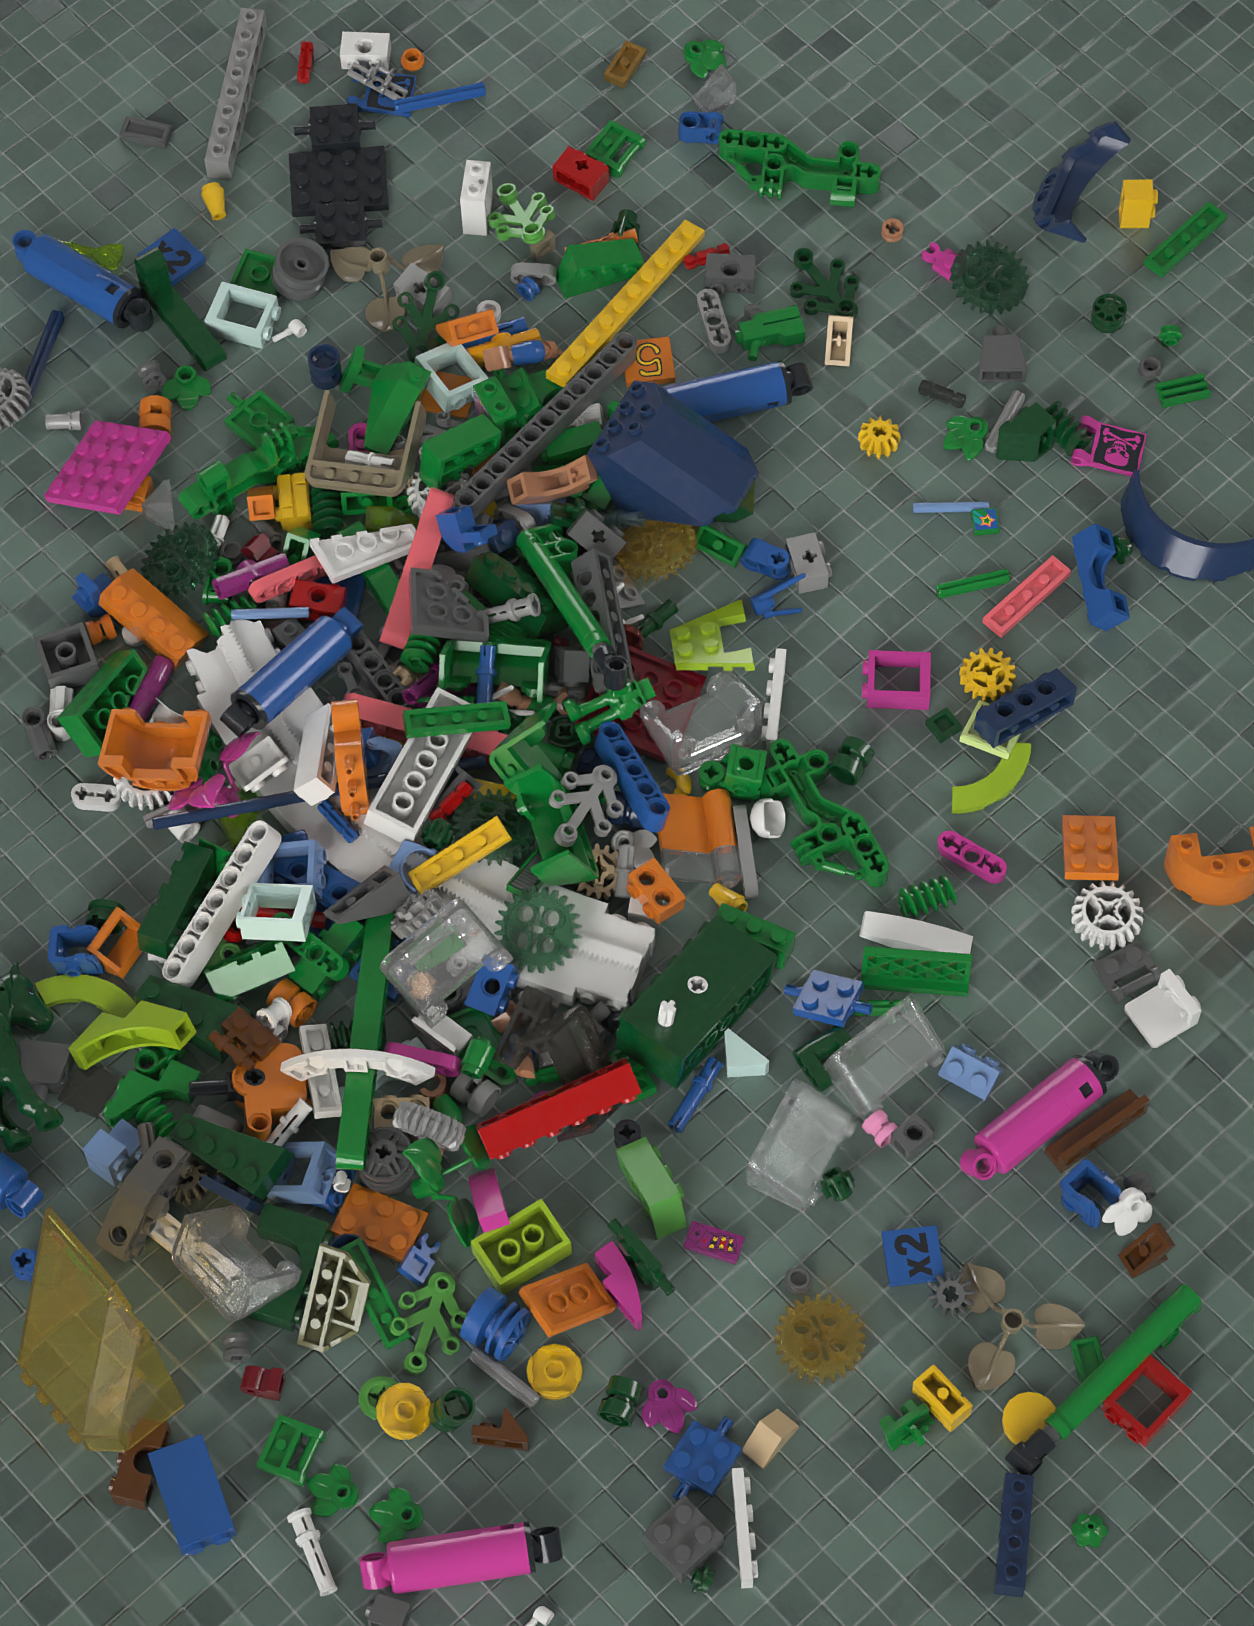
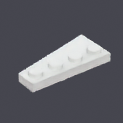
M413 524L380 528V531L372 533L360 531L356 532V535L342 537V534L331 536V539L326 540L314 538L310 539L309 545L331 582L336 583L408 555L416 529Z

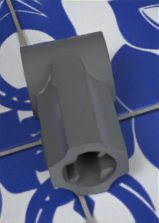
M36 706L26 708L21 718L36 760H49L58 752L45 714L41 708ZM33 720H40L37 724H30Z

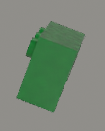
M483 413L475 418L468 419L456 427L449 428L444 433L427 439L422 445L419 478L429 488L434 487L442 490L441 487L452 479L456 482L462 478L460 473L472 465L475 468L498 451L502 432Z

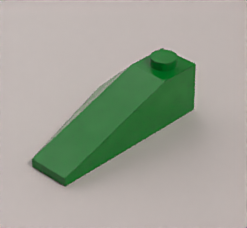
M410 361L383 365L372 382L364 449L377 454L389 455L414 412L416 401L419 402L424 395L432 373L431 371Z

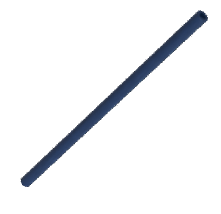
M484 755L460 759L457 765L464 771L486 768V759ZM388 773L368 776L369 790L381 788ZM336 782L335 793L329 797L340 795L338 782ZM294 791L214 805V808H198L152 817L154 830L306 801L300 798Z

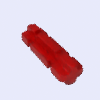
M303 41L300 47L297 81L300 84H308L311 76L314 47L312 42Z
M723 243L717 245L716 249L711 247L695 253V256L692 254L683 258L684 265L687 270L695 269L697 265H700V267L706 265L707 253L731 254L729 246Z
M462 781L456 787L457 790L452 791L438 805L439 808L434 809L429 814V818L432 821L436 818L445 820V816L450 815L464 801L463 798H467L473 792V788L466 781Z

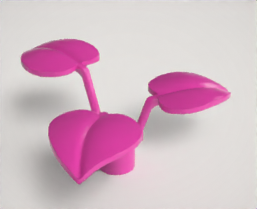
M259 731L243 734L239 738L236 737L221 752L219 759L224 761L223 767L231 785L230 789L227 786L222 788L225 781L223 774L211 777L204 785H201L203 779L198 777L196 782H191L190 787L176 790L167 808L172 811L178 810L188 803L194 807L214 808L215 803L220 805L241 801V797L237 794L240 789L235 784L229 764L236 761L246 751L256 736L260 735Z

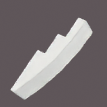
M871 911L864 912L860 937L897 949L970 954L973 940L971 935L946 927Z

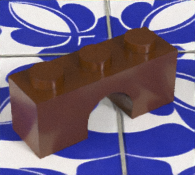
M136 1414L133 1423L129 1422L125 1433L127 1443L125 1449L120 1450L117 1458L119 1469L117 1475L112 1476L108 1488L114 1503L147 1511L155 1483L152 1475L139 1472L137 1465L142 1458L148 1456V1453L167 1447L171 1434L168 1422Z

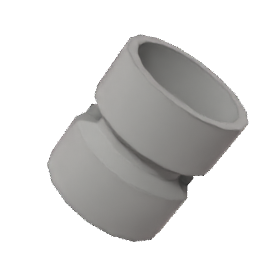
M462 1072L450 1089V1096L461 1104L468 1103V1109L480 1117L485 1116L493 1108L501 1094V1088L488 1079L483 1081V1075L481 1079H474Z

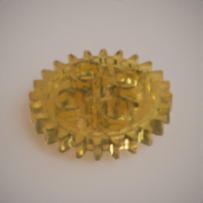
M634 518V524L626 522L628 530L620 529L625 534L622 538L626 541V544L618 552L616 558L623 570L626 569L627 575L629 576L634 573L636 580L642 575L645 582L650 577H654L655 582H658L659 576L662 575L667 580L668 573L676 576L678 575L677 568L685 570L684 562L691 563V555L696 554V535L691 525Z
M819 1293L816 1294L815 1301H811L808 1295H805L804 1304H801L796 1299L794 1300L795 1309L786 1307L785 1313L788 1317L779 1316V1322L782 1325L775 1327V1332L779 1335L774 1337V1344L780 1345L776 1348V1354H785L781 1358V1364L790 1363L789 1373L797 1369L799 1371V1380L806 1374L809 1375V1383H812L815 1377H819L820 1384L824 1383L825 1377H829L832 1383H834L835 1374L838 1373L842 1378H845V1368L854 1371L855 1365L852 1361H861V1355L858 1352H864L865 1345L860 1343L865 1341L866 1334L860 1333L863 1330L864 1324L855 1323L858 1320L859 1314H849L851 1311L850 1304L842 1308L841 1298L832 1303L830 1294L827 1295L825 1301H821ZM812 1316L816 1318L821 1339H824V1349L829 1361L824 1360L820 1341L818 1338H815L816 1329L810 1319ZM832 1318L836 1324L826 1326L822 1323V1320ZM803 1325L809 1329V1332L799 1334L795 1328ZM839 1343L845 1349L841 1352H835L830 1346ZM813 1351L818 1357L814 1360H809L804 1357V1353Z

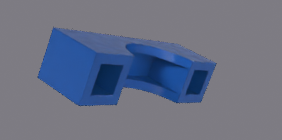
M1095 523L1072 537L1073 552L1077 559L1078 575L1083 587V597L1086 601L1087 617L1090 625L1108 631L1128 620L1130 615L1126 596L1107 589L1105 585L1106 566L1116 551L1111 530Z

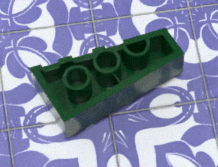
M492 551L474 556L464 581L493 606L504 605L512 598L516 600L526 598L531 593L537 595L541 605L540 615L535 617L529 615L521 617L519 621H512L532 639H543L568 629V623L540 581Z
M187 841L181 847V851L184 853L181 860H175L170 868L172 874L169 883H163L159 889L157 905L152 904L137 931L139 950L166 960L216 881L213 850Z
M150 975L134 994L137 1004L142 1000L186 1012L197 1031L188 1042L222 1064L230 1056L225 1051L220 1052L215 1048V1043L208 1037L214 1030L221 1035L226 1034L221 1030V1024L241 1006ZM241 1007L254 1018L252 1010ZM234 1041L232 1044L237 1047V1042Z
M186 1113L182 1115L169 1134V1137L263 1201L295 1155L283 1147Z

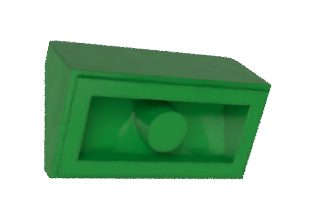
M711 525L700 526L691 544L733 568H736L748 547L747 544Z

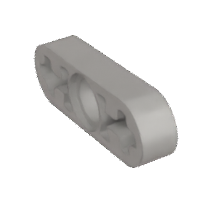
M703 289L697 295V308L710 349L715 353L722 354L731 347L729 327L718 293L713 289ZM704 299H709L712 302V309L708 310V304ZM711 317H717L721 322L717 325H711L707 320ZM720 332L721 340L724 343L719 344V341L716 340V333Z

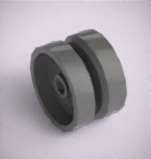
M293 238L285 241L278 248L271 273L272 284L278 293L293 301H307L315 298L321 292L329 267L328 255L322 246L307 238Z

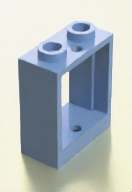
M316 839L280 843L257 883L273 884L275 858L308 855L307 883L294 885H313L315 899H322V889L326 886L323 871L324 864L327 863V852Z
M325 1141L285 1142L282 1147L295 1155L267 1197L277 1204H325L337 1170V1150ZM311 1158L302 1185H287L296 1159Z

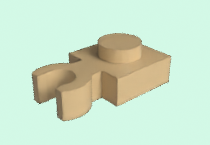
M402 665L393 672L394 675L402 679L401 684L407 688L423 676L422 673H416Z

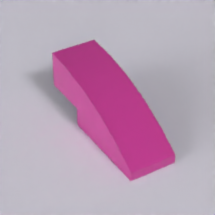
M491 1168L468 1176L474 1205L483 1232L509 1225L510 1221L495 1169Z
M610 1241L594 1253L595 1264L607 1277L603 1280L604 1288L621 1312L639 1331L642 1329V1312L637 1285L622 1253L614 1242Z

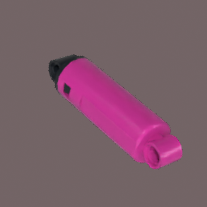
M1091 1051L1085 1057L1074 1055L975 1135L974 1143L977 1149H968L962 1154L960 1159L961 1170L965 1174L981 1180L990 1179L996 1171L1000 1174L1008 1173L1106 1094L1107 1086L1105 1081H1111L1117 1076L1119 1071L1118 1060L1112 1055L1099 1051ZM980 1160V1165L976 1168L977 1162Z
M529 1521L389 1542L387 1544V1553L374 1552L365 1554L359 1558L364 1589H381L391 1584L393 1593L402 1594L536 1573L535 1562L552 1563L559 1561L563 1558L558 1527L546 1526L530 1531Z

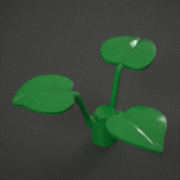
M474 1124L465 1127V1138L462 1143L465 1153L469 1156L441 1171L442 1166L440 1165L442 1160L441 1151L437 1144L429 1138H423L411 1143L402 1152L420 1176L414 1178L411 1183L414 1196L417 1199L432 1196L434 1201L438 1199L451 1201L447 1205L448 1217L465 1249L471 1246V1240L475 1238L478 1231L479 1219L477 1212L468 1199L462 1198L458 1200L457 1196L440 1194V1192L445 1187L443 1176L471 1161L478 1170L486 1169L491 1164L492 1159L490 1160L477 1127Z

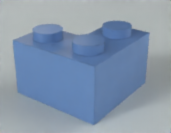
M121 1119L109 1134L100 1128L83 1148L90 1170L115 1188L120 1182H124L125 1178L132 1171L133 1166L142 1158L138 1130L124 1119Z

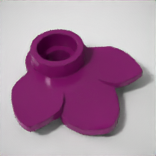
M659 1379L652 1382L647 1390L648 1400L642 1407V1419L647 1428L660 1422L667 1430L677 1434L681 1431L684 1424V1412L697 1410V1402L688 1390L674 1388L669 1381ZM659 1388H663L667 1392L664 1399L659 1398L657 1395Z

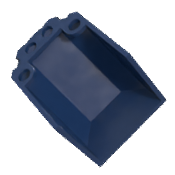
M633 381L587 453L621 516L702 527L713 523L714 517L722 513L729 515L735 512L740 506L741 500L752 486V482L759 474L746 447L654 382Z

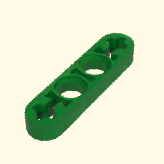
M279 912L272 917L292 919L291 916L284 912ZM308 931L306 941L299 946H296L295 941H283L330 979L339 981L347 976L349 972L347 960L310 931ZM318 947H322V956L319 959L314 960V950ZM329 960L339 967L336 971L327 964Z

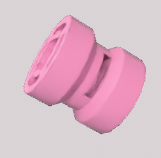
M879 1109L865 1120L862 1128L867 1134H872L875 1137L874 1141L882 1148L890 1143L891 1133L898 1126L895 1123H890L888 1115L882 1109Z

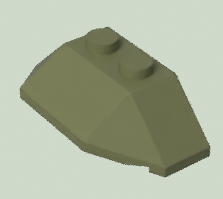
M322 1243L319 1245L297 1344L323 1353L360 1331L371 1280L348 1252Z

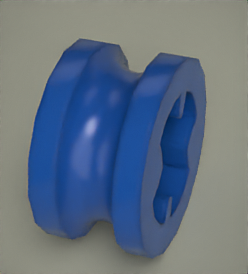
M524 277L522 283L516 285L517 292L527 301H532L535 298L534 295L540 293L538 284L529 277Z

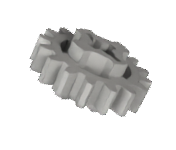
M425 889L422 894L418 892L409 896L407 901L394 914L396 918L391 920L390 923L392 925L390 928L400 939L404 937L409 939L412 934L416 936L423 933L437 919L440 914L438 910L443 908L442 902L444 900L433 889L430 891Z

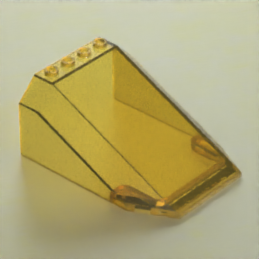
M49 1206L44 1212L17 1364L22 1371L19 1377L28 1388L34 1386L37 1390L35 1396L44 1407L48 1404L53 1409L50 1414L60 1426L65 1423L69 1428L66 1433L76 1445L81 1442L86 1450L126 1452L184 1407L185 1404L146 1327L140 1319L136 1320L131 1310L133 1307L117 1283Z

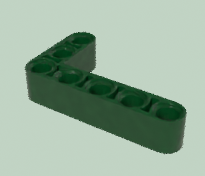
M155 246L135 258V268L144 298L199 366L206 372L225 361L227 355L223 347L172 287L167 262L161 251Z

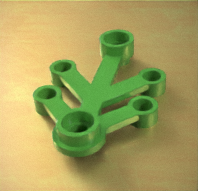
M505 183L499 186L497 194L500 202L504 205H509L514 215L493 212L487 216L489 226L496 228L495 232L498 240L506 241L511 237H519L527 244L539 243L546 235L543 228L544 225L556 216L553 206L546 205L545 194L542 192L533 194L530 204L524 211L517 201L518 193L515 185ZM538 208H541L539 211L540 215L537 218V220L535 222H531ZM502 224L520 225L523 228H509L508 225Z
M437 1272L433 1274L428 1280V1286L413 1293L409 1291L404 1292L398 1299L400 1308L410 1310L417 1302L431 1297L427 1308L405 1318L396 1317L390 1323L391 1333L401 1336L407 1329L423 1322L414 1351L410 1352L403 1361V1368L409 1375L417 1376L426 1368L427 1359L424 1354L433 1328H435L442 1342V1350L445 1354L454 1355L460 1348L459 1340L451 1335L439 1311L443 1301L451 1316L450 1323L452 1327L458 1330L462 1328L463 1324L456 1323L455 1317L460 1316L465 1320L467 1314L460 1311L452 1295L455 1291V1281L448 1273ZM438 1281L445 1282L446 1289H440L437 1284ZM403 1297H409L412 1300V1304L406 1305L403 1302ZM394 1323H401L403 1325V1330H396L394 1327ZM447 1342H453L455 1350L448 1349ZM412 1358H418L421 1365H413Z

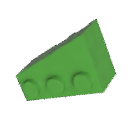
M643 1137L616 1149L620 1168L634 1195H637L643 1204L644 1209L642 1211L645 1217L650 1216L657 1240L687 1227L681 1198L684 1197L683 1190L678 1182L673 1183V1175L667 1163L662 1165L660 1161L662 1158L655 1144L651 1146L647 1138Z

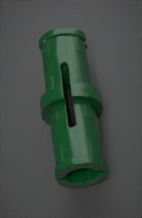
M667 599L654 612H648L643 621L630 629L632 637L635 639L638 636L636 641L641 643L653 631L660 630L664 622L678 613L679 610L676 604L670 605L672 600Z

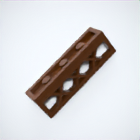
M1128 1089L1048 1146L1044 1153L1057 1169L1063 1173L1147 1112L1150 1100L1145 1094L1138 1098L1131 1089Z

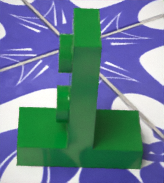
M356 345L344 368L339 391L349 394L353 384L371 388L372 382L383 365L364 360L365 347Z

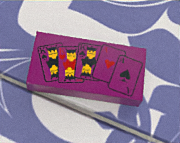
M692 1220L683 1247L684 1249L736 1265L745 1237Z

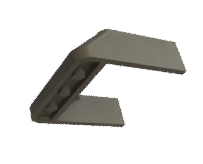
M325 390L305 469V477L309 484L316 488L394 497L400 494L413 475L427 417L422 403L418 401L415 403L403 457L375 453V456L395 459L396 466L385 465L386 467L395 468V470L345 464V456L350 450L327 446L336 402L330 391Z

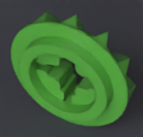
M377 1376L363 1384L359 1391L358 1401L364 1415L369 1416L373 1420L377 1419V1401L373 1397H379L384 1389L386 1390L398 1384L394 1379L386 1376Z

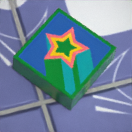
M996 508L971 510L974 536L999 534L1000 528Z

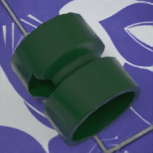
M847 736L839 747L838 753L830 762L828 771L839 782L855 786L862 777L864 768L868 767L874 757L875 752L864 740L854 736Z
M619 1375L611 1376L605 1390L608 1397L602 1398L597 1415L613 1425L631 1427L637 1412L634 1406L640 1404L645 1388L630 1378Z
M450 1388L430 1405L428 1413L430 1422L433 1427L441 1432H453L471 1419L475 1412V1401L471 1393L464 1388Z

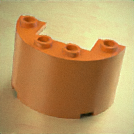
M132 708L112 709L98 765L112 777L120 780L123 776L128 780H133L132 785L157 791L186 789L190 787L192 781L196 782L198 779L212 722L209 711L196 709L195 711H184L183 716L187 722L167 723L157 721L155 723H145L138 712Z
M1254 826L1249 828L1253 850H1244L1239 853L1202 857L1197 833L1170 836L1164 860V868L1170 881L1179 891L1182 890L1190 895L1192 900L1207 905H1231L1250 897L1254 893Z

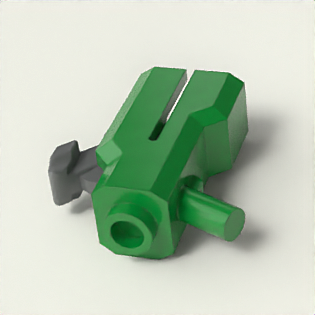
M748 304L744 307V316L749 317V320L738 322V330H734L737 345L741 344L743 351L749 350V361H757L759 347L777 343L783 346H790L805 342V329L797 305L764 312L758 309L757 305Z

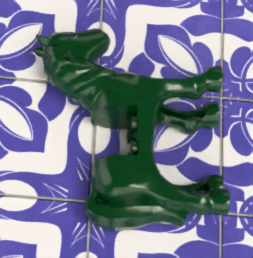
M14 962L9 973H5L0 977V1137L3 1138L4 1146L10 1153L22 1151L33 1140L29 1132L17 1126L8 1115L6 1109V1093L8 1088L15 1096L20 1112L34 1119L40 1132L51 1131L59 1127L64 1121L58 1109L48 1106L31 1088L22 1070L18 1044L12 1037L11 1024L22 1026L34 1033L44 1034L50 1029L54 1020L52 1011L42 1002L31 980L20 973L18 962Z

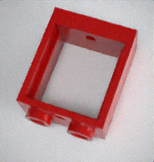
M1150 1355L1104 1401L1102 1410L1105 1417L1112 1424H1119L1126 1430V1435L1131 1441L1136 1444L1141 1443L1146 1447L1189 1401L1192 1390ZM1142 1375L1146 1376L1173 1400L1148 1429L1117 1403Z

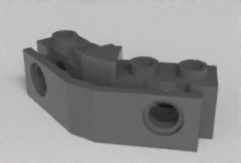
M159 1136L125 1178L116 1193L95 1241L99 1244L100 1248L125 1263L136 1257L139 1258L146 1248V1243L144 1242L147 1235L153 1231L157 1220L166 1216L170 1210L169 1200L176 1193L177 1185L183 1178H188L194 1168L192 1152L165 1136L164 1138Z

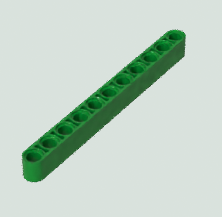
M395 910L389 914L366 918L350 1049L380 1051L395 934L390 928L392 925L390 922L396 918L394 916ZM369 1068L368 1072H346L336 1151V1169L365 1170L377 1069Z

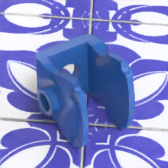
M60 925L51 928L48 961L55 968L58 975L77 977L81 974L89 976L103 974V964L95 955L81 953L67 957L68 948L88 947L99 931L97 927L93 925H76V928L71 929L67 925Z
M1084 1159L1061 1180V1203L1069 1212L1076 1211L1080 1215V1219L1090 1228L1094 1227L1097 1229L1101 1223L1100 1212L1094 1205V1202L1084 1195L1082 1196L1079 1192L1089 1184L1103 1195V1198L1111 1205L1119 1202L1122 1192L1105 1171H1098V1168L1091 1161Z

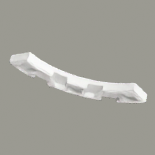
M333 1049L302 1054L282 1062L280 1069L281 1072L301 1082L311 1077L328 1074L330 1069L344 1068L345 1072H368L369 1068L383 1070L387 1076L395 1077L414 1085H418L435 1075V1067L418 1060L397 1054L363 1049Z

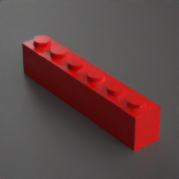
M624 1058L475 1125L490 1160L494 1158L500 1160L511 1155V1151L518 1147L525 1149L537 1143L536 1139L545 1135L549 1138L561 1133V1128L570 1124L572 1126L580 1125L587 1121L586 1117L595 1113L597 1115L605 1114L612 1110V1106L617 1103H630L637 1099V1095L642 1092L628 1060Z

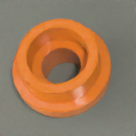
M415 48L407 49L401 57V65L408 71H417L425 63L423 54Z

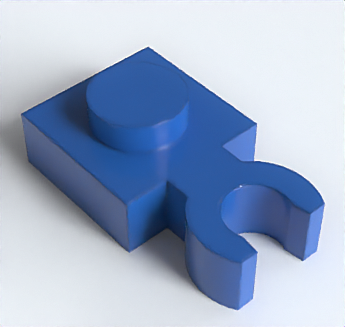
M427 1233L418 1238L417 1248L412 1246L408 1249L397 1268L399 1273L417 1286L424 1283L435 1263L429 1256L438 1251L440 1247V1242L438 1241L433 1243L431 1248L426 1245V1239L429 1236Z

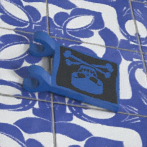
M353 70L354 72L361 74L359 70ZM378 71L375 76L385 80L387 74ZM394 73L395 76L392 77L391 82L408 91L406 97L414 96L416 76ZM379 81L373 82V85L376 87L382 85ZM368 86L366 87L364 100L356 96H349L347 98V104L357 103L358 112L366 111L410 117L411 111L397 114L394 110L393 99ZM395 92V94L402 97L400 92Z

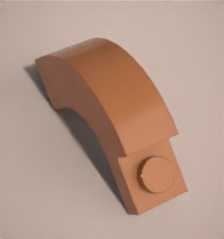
M584 455L565 466L553 470L522 472L507 480L512 505H524L552 501L588 489V484L598 480V477L588 455Z

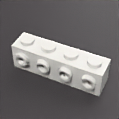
M329 703L305 717L293 791L311 806L321 800H326L335 793L337 769L334 750V730L331 705Z

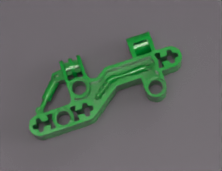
M726 129L719 134V156L735 166V171L746 181L749 189L759 192L760 199H763L764 195H768V199L777 196V200L781 201L784 184L788 181H793L802 188L831 191L830 206L854 208L856 194L872 195L880 189V167L875 163L860 162V148L853 141L842 142L838 148L837 159L812 157L788 138L777 133ZM738 162L763 165L762 175L753 176L742 163Z
M281 422L278 423L277 429L271 428L269 434L266 432L261 434L262 443L256 451L243 453L225 465L217 460L197 472V482L185 488L180 493L178 500L193 519H200L210 512L214 516L219 514L228 517L235 509L234 498L255 485L277 482L278 475H293L301 473L306 469L316 425L304 427L296 426L293 423L286 426ZM330 431L327 446L338 448L339 441Z
M786 739L775 740L770 747L771 767L764 770L762 783L758 790H761L763 798L775 801L789 797L802 822L813 827V829L795 837L790 842V847L795 850L796 856L800 858V865L807 866L811 864L817 871L824 870L842 876L848 874L854 876L858 881L864 879L868 885L876 888L885 885L888 881L889 862L864 818L850 809L823 798L815 785L823 781L828 775V755L822 750L815 749L799 756L790 741ZM820 764L822 766L819 768H815L811 765ZM825 837H832V838H834L835 840H833V841H826V840H824V838H825ZM864 847L870 849V851L862 852L859 849ZM846 850L850 853L858 870H849L847 866L825 860V858Z

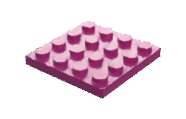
M95 420L81 442L76 446L68 461L63 465L55 480L50 484L44 497L49 503L120 515L171 440V436L167 431Z

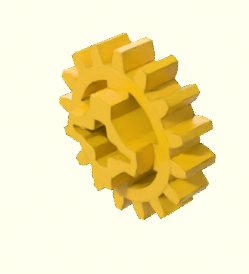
M979 648L978 655L970 652L969 659H963V667H960L959 672L960 685H965L964 692L972 691L973 699L979 695L982 696L981 699L984 702L987 697H990L995 702L997 695L1001 697L1006 694V691L1011 692L1012 683H1015L1016 677L1014 674L1015 665H1010L1011 658L1003 659L1002 651L993 654V648H990L988 653Z

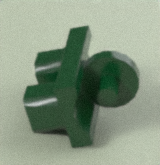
M577 498L573 504H562L553 501L550 505L551 519L549 523L559 525L564 530L565 527L569 528L585 508L590 512L592 510L585 507L584 500Z

